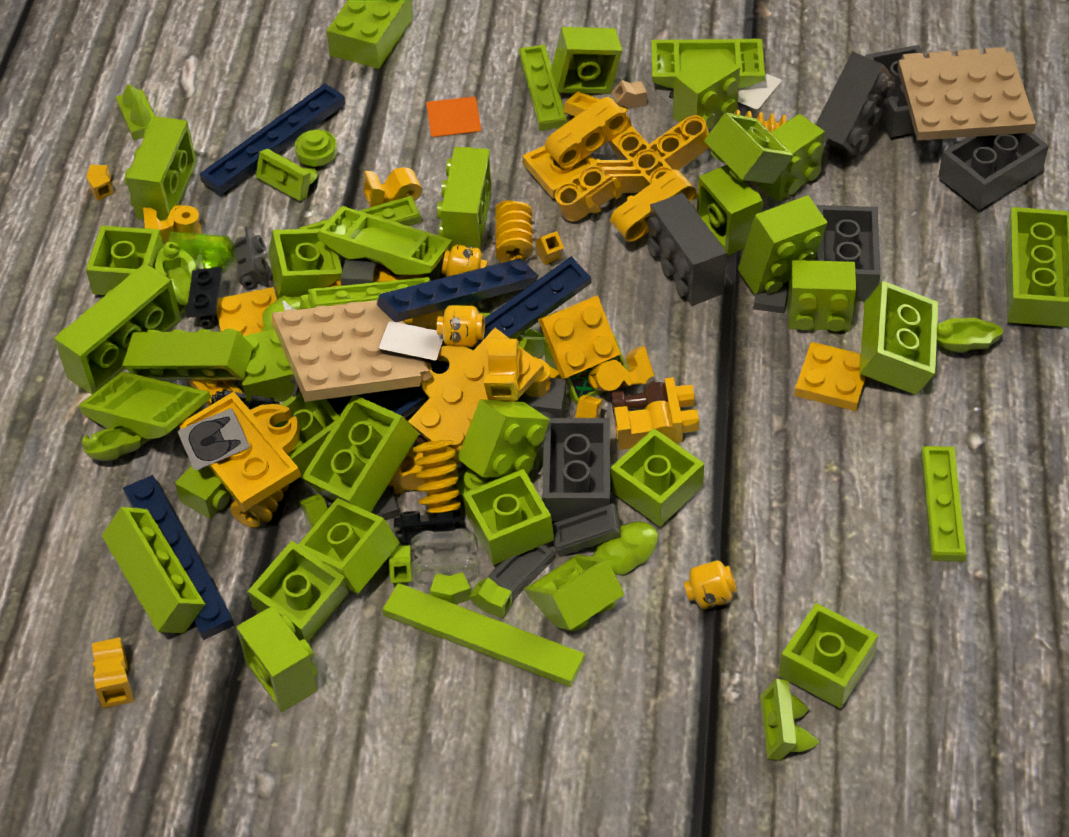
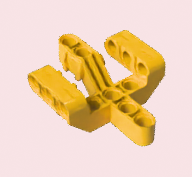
M604 97L553 132L545 142V149L564 169L575 166L607 142L619 160L596 159L595 162L571 177L556 190L555 199L563 217L568 221H578L590 212L599 213L601 211L600 207L613 197L617 200L621 197L622 193H637L635 196L630 195L627 197V201L619 206L609 219L619 233L628 242H632L649 232L647 220L650 218V204L683 193L689 202L692 199H697L698 194L695 187L679 170L709 148L704 142L709 135L704 118L697 115L689 116L649 144L636 131L627 114L612 98Z

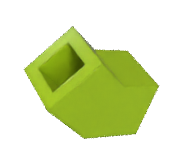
M316 494L300 501L305 521L311 530L328 509L325 499L320 494Z
M410 545L397 546L390 554L391 583L412 582Z
M463 571L451 576L435 574L430 595L456 605L469 600L468 597L471 594V589Z
M487 577L476 583L468 599L484 612L503 619L512 604V591L498 586Z

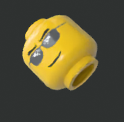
M454 245L451 251L446 250L442 274L449 277L487 267L488 261L482 260L483 254L479 248Z
M451 305L445 309L444 316H438L437 335H443V340L448 346L471 348L477 345L478 340H483L485 317L484 314H479L475 306Z
M713 561L691 568L689 572L690 580L684 582L688 600H696L697 605L701 609H709L727 604L732 600V593L737 592L731 567H725L721 561Z

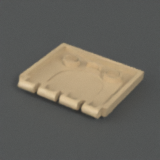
M1005 47L984 48L983 54H981L980 49L956 50L955 56L952 55L951 51L928 52L927 58H924L923 53L902 54V60H899L897 69L917 141L1034 132L1036 123L1013 52H1006Z
M377 300L349 302L333 306H318L316 308L300 310L290 309L284 312L272 313V325L305 402L420 386L422 381H427L431 377V372L423 358L379 348L387 324L393 320L377 305Z

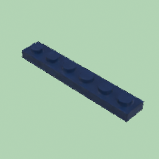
M324 83L199 173L201 182L221 196L257 169L260 151L269 149L278 154L296 141L300 135L311 130L346 104L345 96Z
M519 258L379 294L377 305L394 322H400L445 310L451 305H464L527 288L538 280L539 275Z
M151 475L124 487V494L132 508L148 509L204 601L205 606L193 621L201 638L205 640L233 627V618L155 477Z

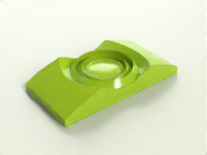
M762 39L651 40L652 82L674 89V76L717 50L740 67L739 89L765 81Z
M341 206L318 231L317 237L329 248L348 260L365 258L371 262L383 264L393 273L400 275L431 273L445 255L446 250L451 248L453 241L452 239L345 206Z
M122 371L79 404L78 407L80 412L106 428L114 429L118 426H123L133 430L145 439H153L168 434L211 399L209 391Z

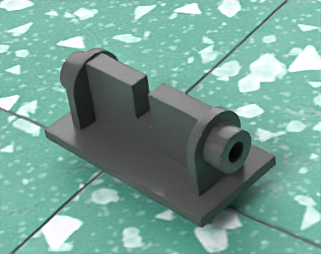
M245 227L246 237H239L234 243L236 262L239 264L237 266L239 283L244 288H252L261 281L266 287H269L268 273L270 268L264 255L266 251L265 242L260 235H255L248 227Z

